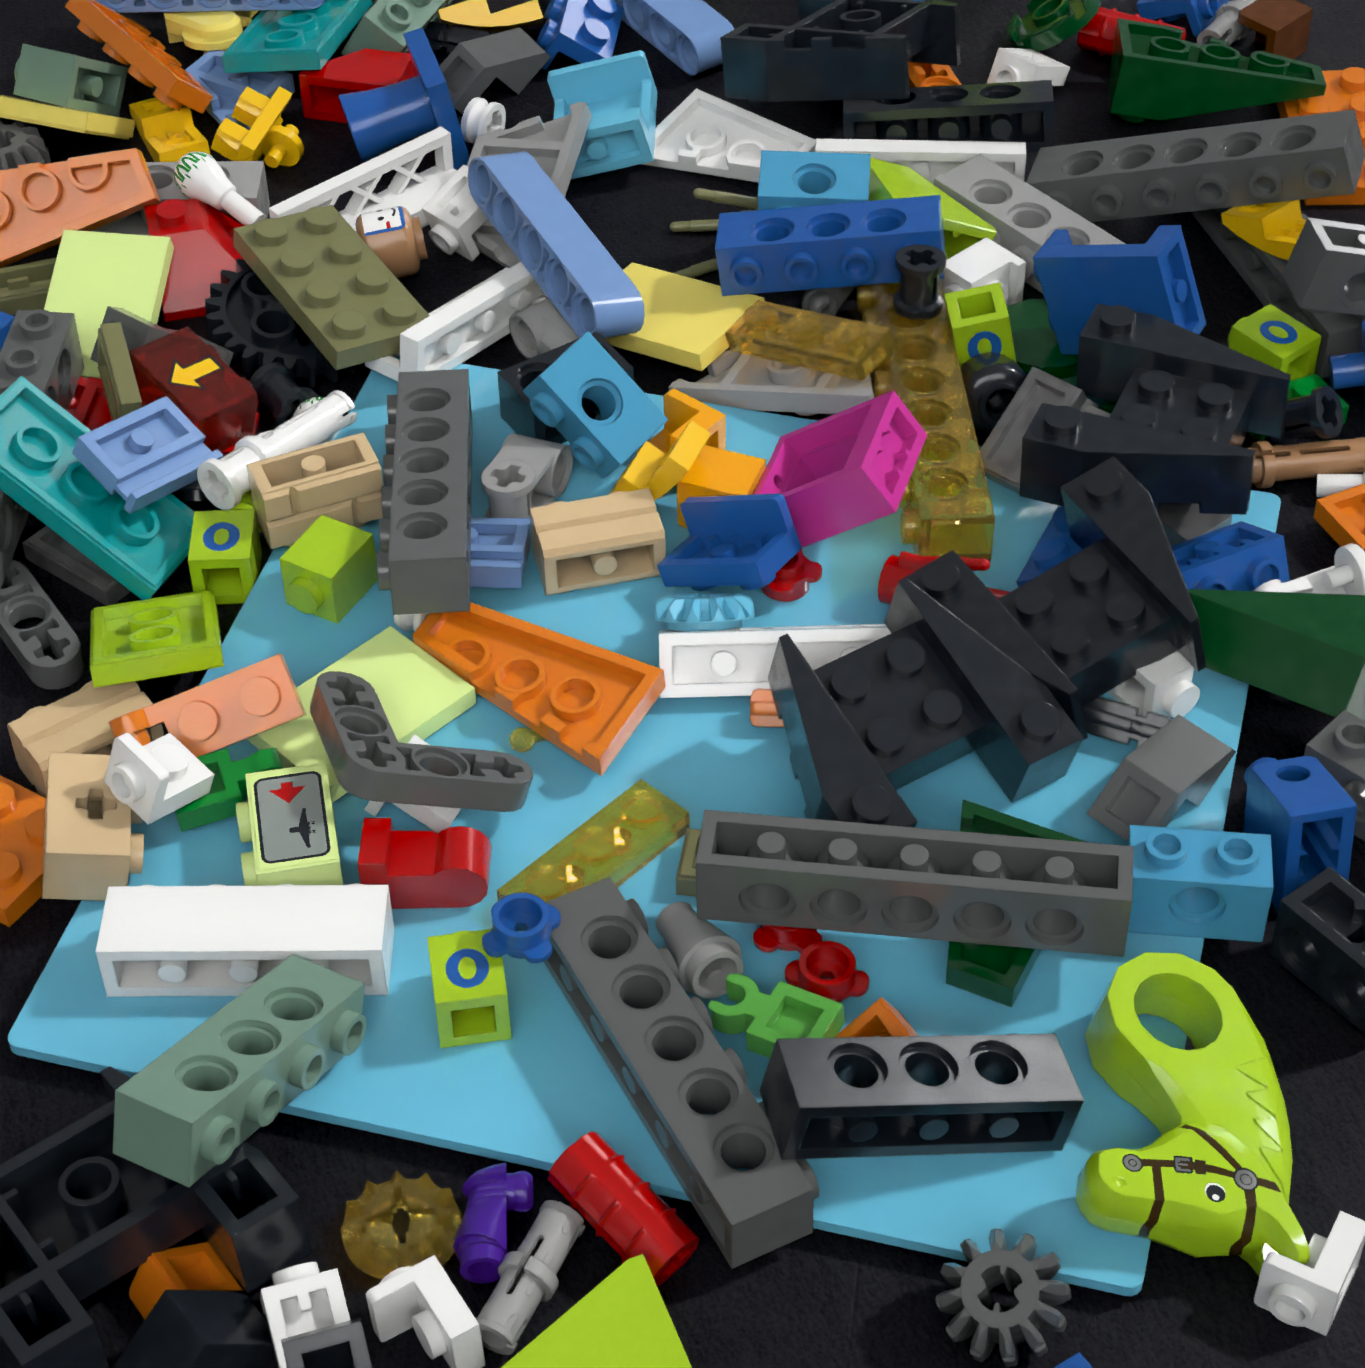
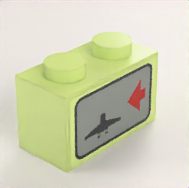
M326 762L245 774L248 801L236 803L241 843L253 842V851L241 853L245 886L281 884L344 885Z

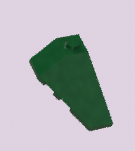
M1117 18L1108 85V100L1110 113L1117 114L1123 120L1136 123L1144 122L1147 118L1166 120L1322 96L1325 93L1327 85L1321 66L1265 51H1255L1251 53L1249 58L1242 56L1239 51L1229 47L1227 41L1212 38L1209 44L1200 45L1181 40L1182 29Z
M1188 589L1199 617L1206 668L1331 716L1337 717L1343 710H1346L1365 721V595Z

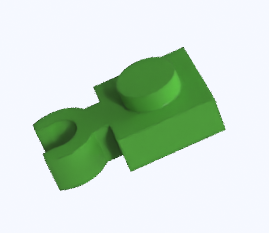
M729 974L725 979L728 998L740 1003L729 1006L711 1000L708 1004V1013L713 1028L726 1034L746 1032L748 1050L767 1058L771 1057L777 1039L802 1037L835 1038L845 1023L844 1006L839 1002L779 981L772 993L767 995L759 992L758 986L751 978L741 974Z

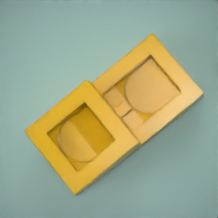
M467 0L438 10L439 22L448 24L449 28H452L454 25L491 33L504 32L519 27L525 29L540 25L543 20L538 0H532L492 14L486 0Z
M156 97L128 104L137 130L155 162H178L183 155L189 152H205L211 155L208 140L194 126L189 107L183 105L180 111H177Z
M1299 200L1236 206L1221 213L1223 225L1234 234L1256 248L1287 261L1307 220L1302 218Z
M691 420L666 454L648 441H645L610 493L650 488L654 501L657 500L685 476L711 433Z

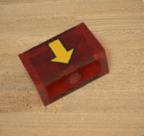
M188 326L129 351L142 400V407L167 396L206 436L203 443L212 452L217 449L221 452L234 446L245 436H254L256 409L258 407L255 389L247 379L240 378L221 359L219 353L212 345L205 344Z

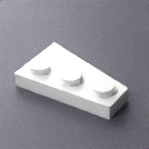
M695 89L656 127L654 161L644 163L643 165L759 183L761 150L815 152L816 140L699 89Z

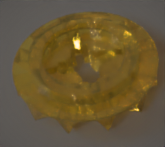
M396 1170L390 1181L376 1185L367 1180L363 1194L356 1200L346 1201L345 1219L340 1229L344 1249L352 1263L362 1272L382 1280L386 1275L398 1268L414 1266L433 1255L443 1266L455 1252L453 1244L462 1217L451 1188L441 1189L436 1186L427 1172L419 1179H405ZM399 1208H404V1211H408L411 1220L409 1232L405 1233L406 1243L399 1244L398 1234H394V1229L391 1225L394 1219L393 1213H396Z

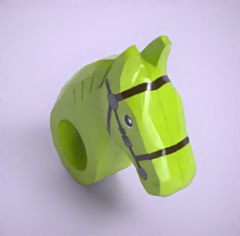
M1144 952L1119 966L1100 999L1085 1033L1092 1066L1121 1098L1142 1112L1158 1128L1162 1135L1150 1145L1138 1150L1114 1147L1094 1152L1078 1175L1075 1202L1081 1215L1092 1226L1101 1230L1149 1239L1195 1258L1238 1255L1249 1263L1258 1276H1260L1262 1264L1268 1252H1276L1301 1264H1308L1310 1258L1309 1246L1304 1232L1289 1206L1293 1160L1290 1127L1284 1097L1265 1041L1235 990L1215 969L1181 953ZM1149 1014L1159 1016L1176 1024L1190 1038L1195 1049L1174 1048L1155 1039L1142 1026L1137 1015Z

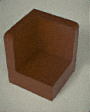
M1256 0L1239 11L1237 21L1256 31L1255 41L1266 45L1265 52L1295 59L1306 51L1313 8L1296 0Z

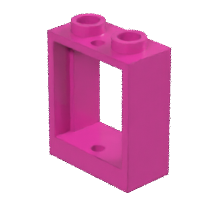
M892 390L780 436L754 494H782L785 497L801 547L808 546L895 513L920 455L927 433L896 392Z

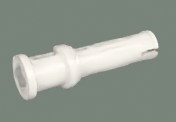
M336 390L262 437H243L235 444L234 451L219 460L209 458L198 466L197 477L203 493L213 505L222 510L234 508L240 503L242 495L251 490L246 464L318 445L339 430L349 427L356 422V412H350L342 416L347 411L355 408L354 403L344 392Z

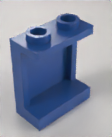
M1159 225L1146 244L1072 245L1068 230L1056 229L1033 256L1034 275L1038 283L1041 284L1048 308L1049 325L1055 332L1061 354L1078 355L1080 334L1097 303L1109 306L1122 305L1131 308L1133 311L1155 315L1196 334H1200L1206 326L1181 225Z

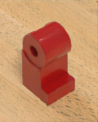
M364 818L357 864L360 884L388 885L392 909L462 908L472 906L481 902L487 895L492 845L485 834L471 827H449L439 833H434V831L393 830L391 818Z

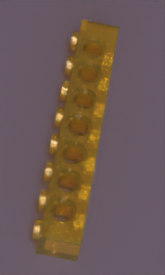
M940 280L938 292L941 294L943 301L942 312L931 319L916 320L902 317L894 311L893 295L899 290V282L858 285L857 309L858 312H863L864 342H869V372L875 373L874 397L894 390L927 433L926 440L898 508H902L900 515L902 544H912L913 553L921 556H943L949 551L954 550L959 557L985 558L991 564L995 514Z

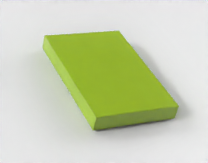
M210 589L96 607L91 610L90 671L94 688L224 667L214 591Z

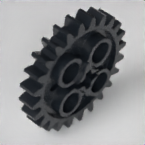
M240 258L236 260V272L224 269L220 272L221 283H211L210 298L205 299L207 337L213 338V343L234 352L229 366L242 363V374L247 378L253 375L260 367L268 363L278 362L289 368L294 375L295 381L296 378L304 377L310 387H316L317 376L322 374L333 383L338 382V370H335L305 332V346L299 344L295 320L245 260ZM357 365L343 368L352 374L357 373Z

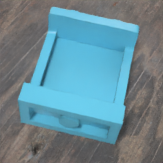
M639 50L548 72L547 82L555 102L553 120L571 114L569 105L577 102H586L592 114L571 179L654 161L657 89L643 51Z

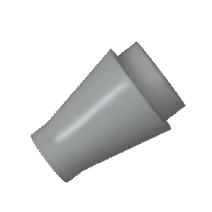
M686 902L672 903L661 911L656 921V928L675 960L681 986L686 991L706 999L717 998L726 994L725 979L729 974L742 975L743 973L742 951L737 941L706 919H697L696 911Z

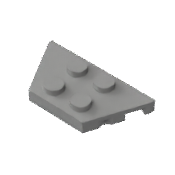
M577 102L569 105L571 114L543 123L540 116L521 121L510 129H498L477 136L467 166L469 167L471 160L475 157L527 151L565 197L592 114L586 102ZM488 219L471 235L481 253L505 268H511L521 262Z
M758 330L741 340L733 349L724 351L708 365L709 374L697 382H688L679 378L668 387L669 391L672 388L677 389L700 402L762 412H795L801 416H811L818 413L836 414L874 398L862 333Z

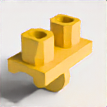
M279 86L270 99L246 87L240 95L231 117L251 127L250 130L225 118L215 133L211 149L231 161H258L262 154H264V161L271 168H276L278 165L288 167L296 165L304 154V145L298 136L299 130L292 124H287L285 127L282 126L283 119L281 117V113L291 100L293 93Z

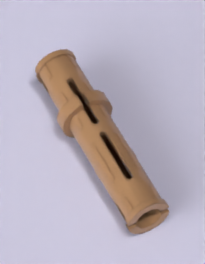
M1365 437L1272 446L1268 441L1253 442L1251 447L1248 448L1256 450L1252 484L1256 488H1270L1274 482L1282 480L1317 478V474H1359L1365 471Z

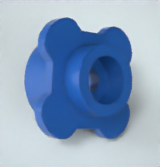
M530 893L507 895L492 906V929L482 938L483 950L489 956L499 958L507 954L513 958L526 959L530 963H541L552 955V944L549 941L552 930L558 928L561 924V915L556 907L546 904L540 897Z

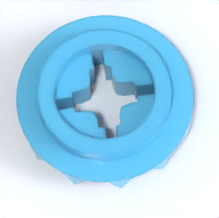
M692 592L663 596L655 602L654 620L667 622V629L675 631L735 629L742 627V620L755 616L752 599L743 593Z

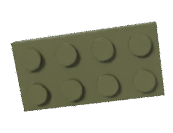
M333 205L312 207L304 212L275 219H262L254 224L234 228L233 247L335 370L400 353V333L430 316Z

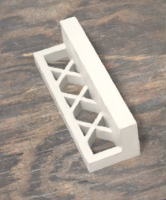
M438 127L270 207V218L275 219L304 212L312 207L334 206L339 195L352 190L354 194L345 209L339 213L355 231L356 219L360 214L396 206L406 208L411 217L419 216L421 227L423 228L429 225L421 207L457 172L453 167L451 133L443 127ZM435 150L436 165L419 174L415 171L424 155ZM393 169L397 172L388 188L377 194L374 193L373 190L382 175Z
M816 138L815 152L871 154V158L910 167L932 184H934V178L979 154L1023 181L1025 176L1026 142Z
M519 262L511 268H504L429 313V317L400 333V353L365 362V367L397 382L399 372L451 370L510 333L509 318L512 314L548 297L524 265Z
M885 624L745 627L717 631L659 630V665L664 670L666 684L665 689L660 694V698L751 696L752 691L757 688L771 689L768 674L779 637L787 633L811 668L815 670L891 634Z

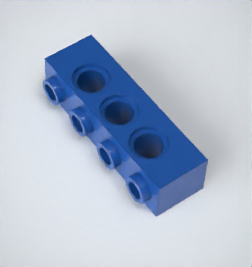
M940 195L720 213L715 253L722 296L900 282V272L895 267L896 253L901 248L908 245L923 244L937 247L945 254ZM944 271L940 274L939 279H944Z

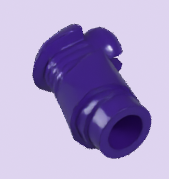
M506 1163L494 1164L476 1171L467 1179L462 1187V1191L468 1198L453 1248L460 1261V1274L470 1282L491 1283L501 1278L498 1273V1267L507 1254V1211L527 1212L533 1207V1176L527 1171L507 1173Z

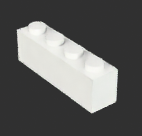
M357 883L348 885L281 884L226 886L214 884L209 886H108L95 951L107 997L238 996L292 954L365 983L364 995H388L394 940V922L389 886Z

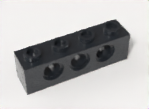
M1051 80L909 88L910 97L907 99L843 100L844 139L1026 142V153L1039 152L1040 148L1055 146L1054 98Z
M1056 1034L802 1037L777 1039L759 1090L781 1160L1062 1151L1084 1102Z

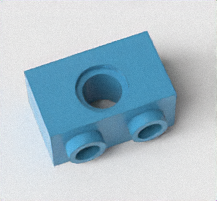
M761 150L758 210L869 201L871 154Z
M589 331L573 343L523 390L524 394L530 399V406L534 414L544 424L556 427L571 444L570 449L575 459L586 469L596 471L601 478L622 465L669 420ZM582 398H588L596 403L600 410V421L590 418L584 412Z
M1130 825L1127 846H1134L1132 906L1128 932L1251 942L1263 941L1274 889L1271 835Z

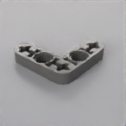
M12 559L0 590V637L30 680L38 687L44 689L68 687L77 682L85 671V661L78 636L28 568L20 561ZM38 617L44 619L41 624L32 628L18 629L14 627L16 623L27 618ZM51 646L52 653L57 660H53L48 655L44 656L43 650Z
M340 671L325 672L317 678L310 703V713L337 780L342 788L350 794L361 799L376 802L498 812H514L524 806L533 779V770L520 758L497 751L400 743L397 741L375 689L369 682L351 673Z

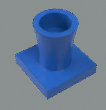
M423 28L403 34L416 73L415 77L367 91L338 95L362 163L395 146L424 135L438 127H443L451 133L454 169H460L463 164L467 166L470 157L449 89Z

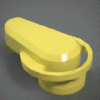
M233 11L163 12L169 43L183 41L185 46L191 49L204 51L203 55L208 51H226L243 32V27L248 26L252 22L251 18L238 15Z

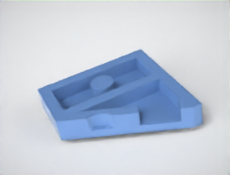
M222 50L208 51L185 69L213 96L205 110L219 124L225 118H228L248 130L251 128L231 117L234 107L246 87L270 99L279 86L291 93L295 92L293 74L285 71L224 73L221 56L225 51Z

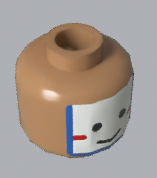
M396 206L362 213L357 217L355 223L357 234L397 279L417 274L420 269V260L428 259L419 216L411 217L406 208Z

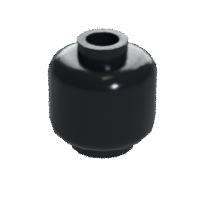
M986 352L974 355L964 362L955 374L952 386L954 404L971 427L983 434H990L1027 375L1014 360L1004 354Z

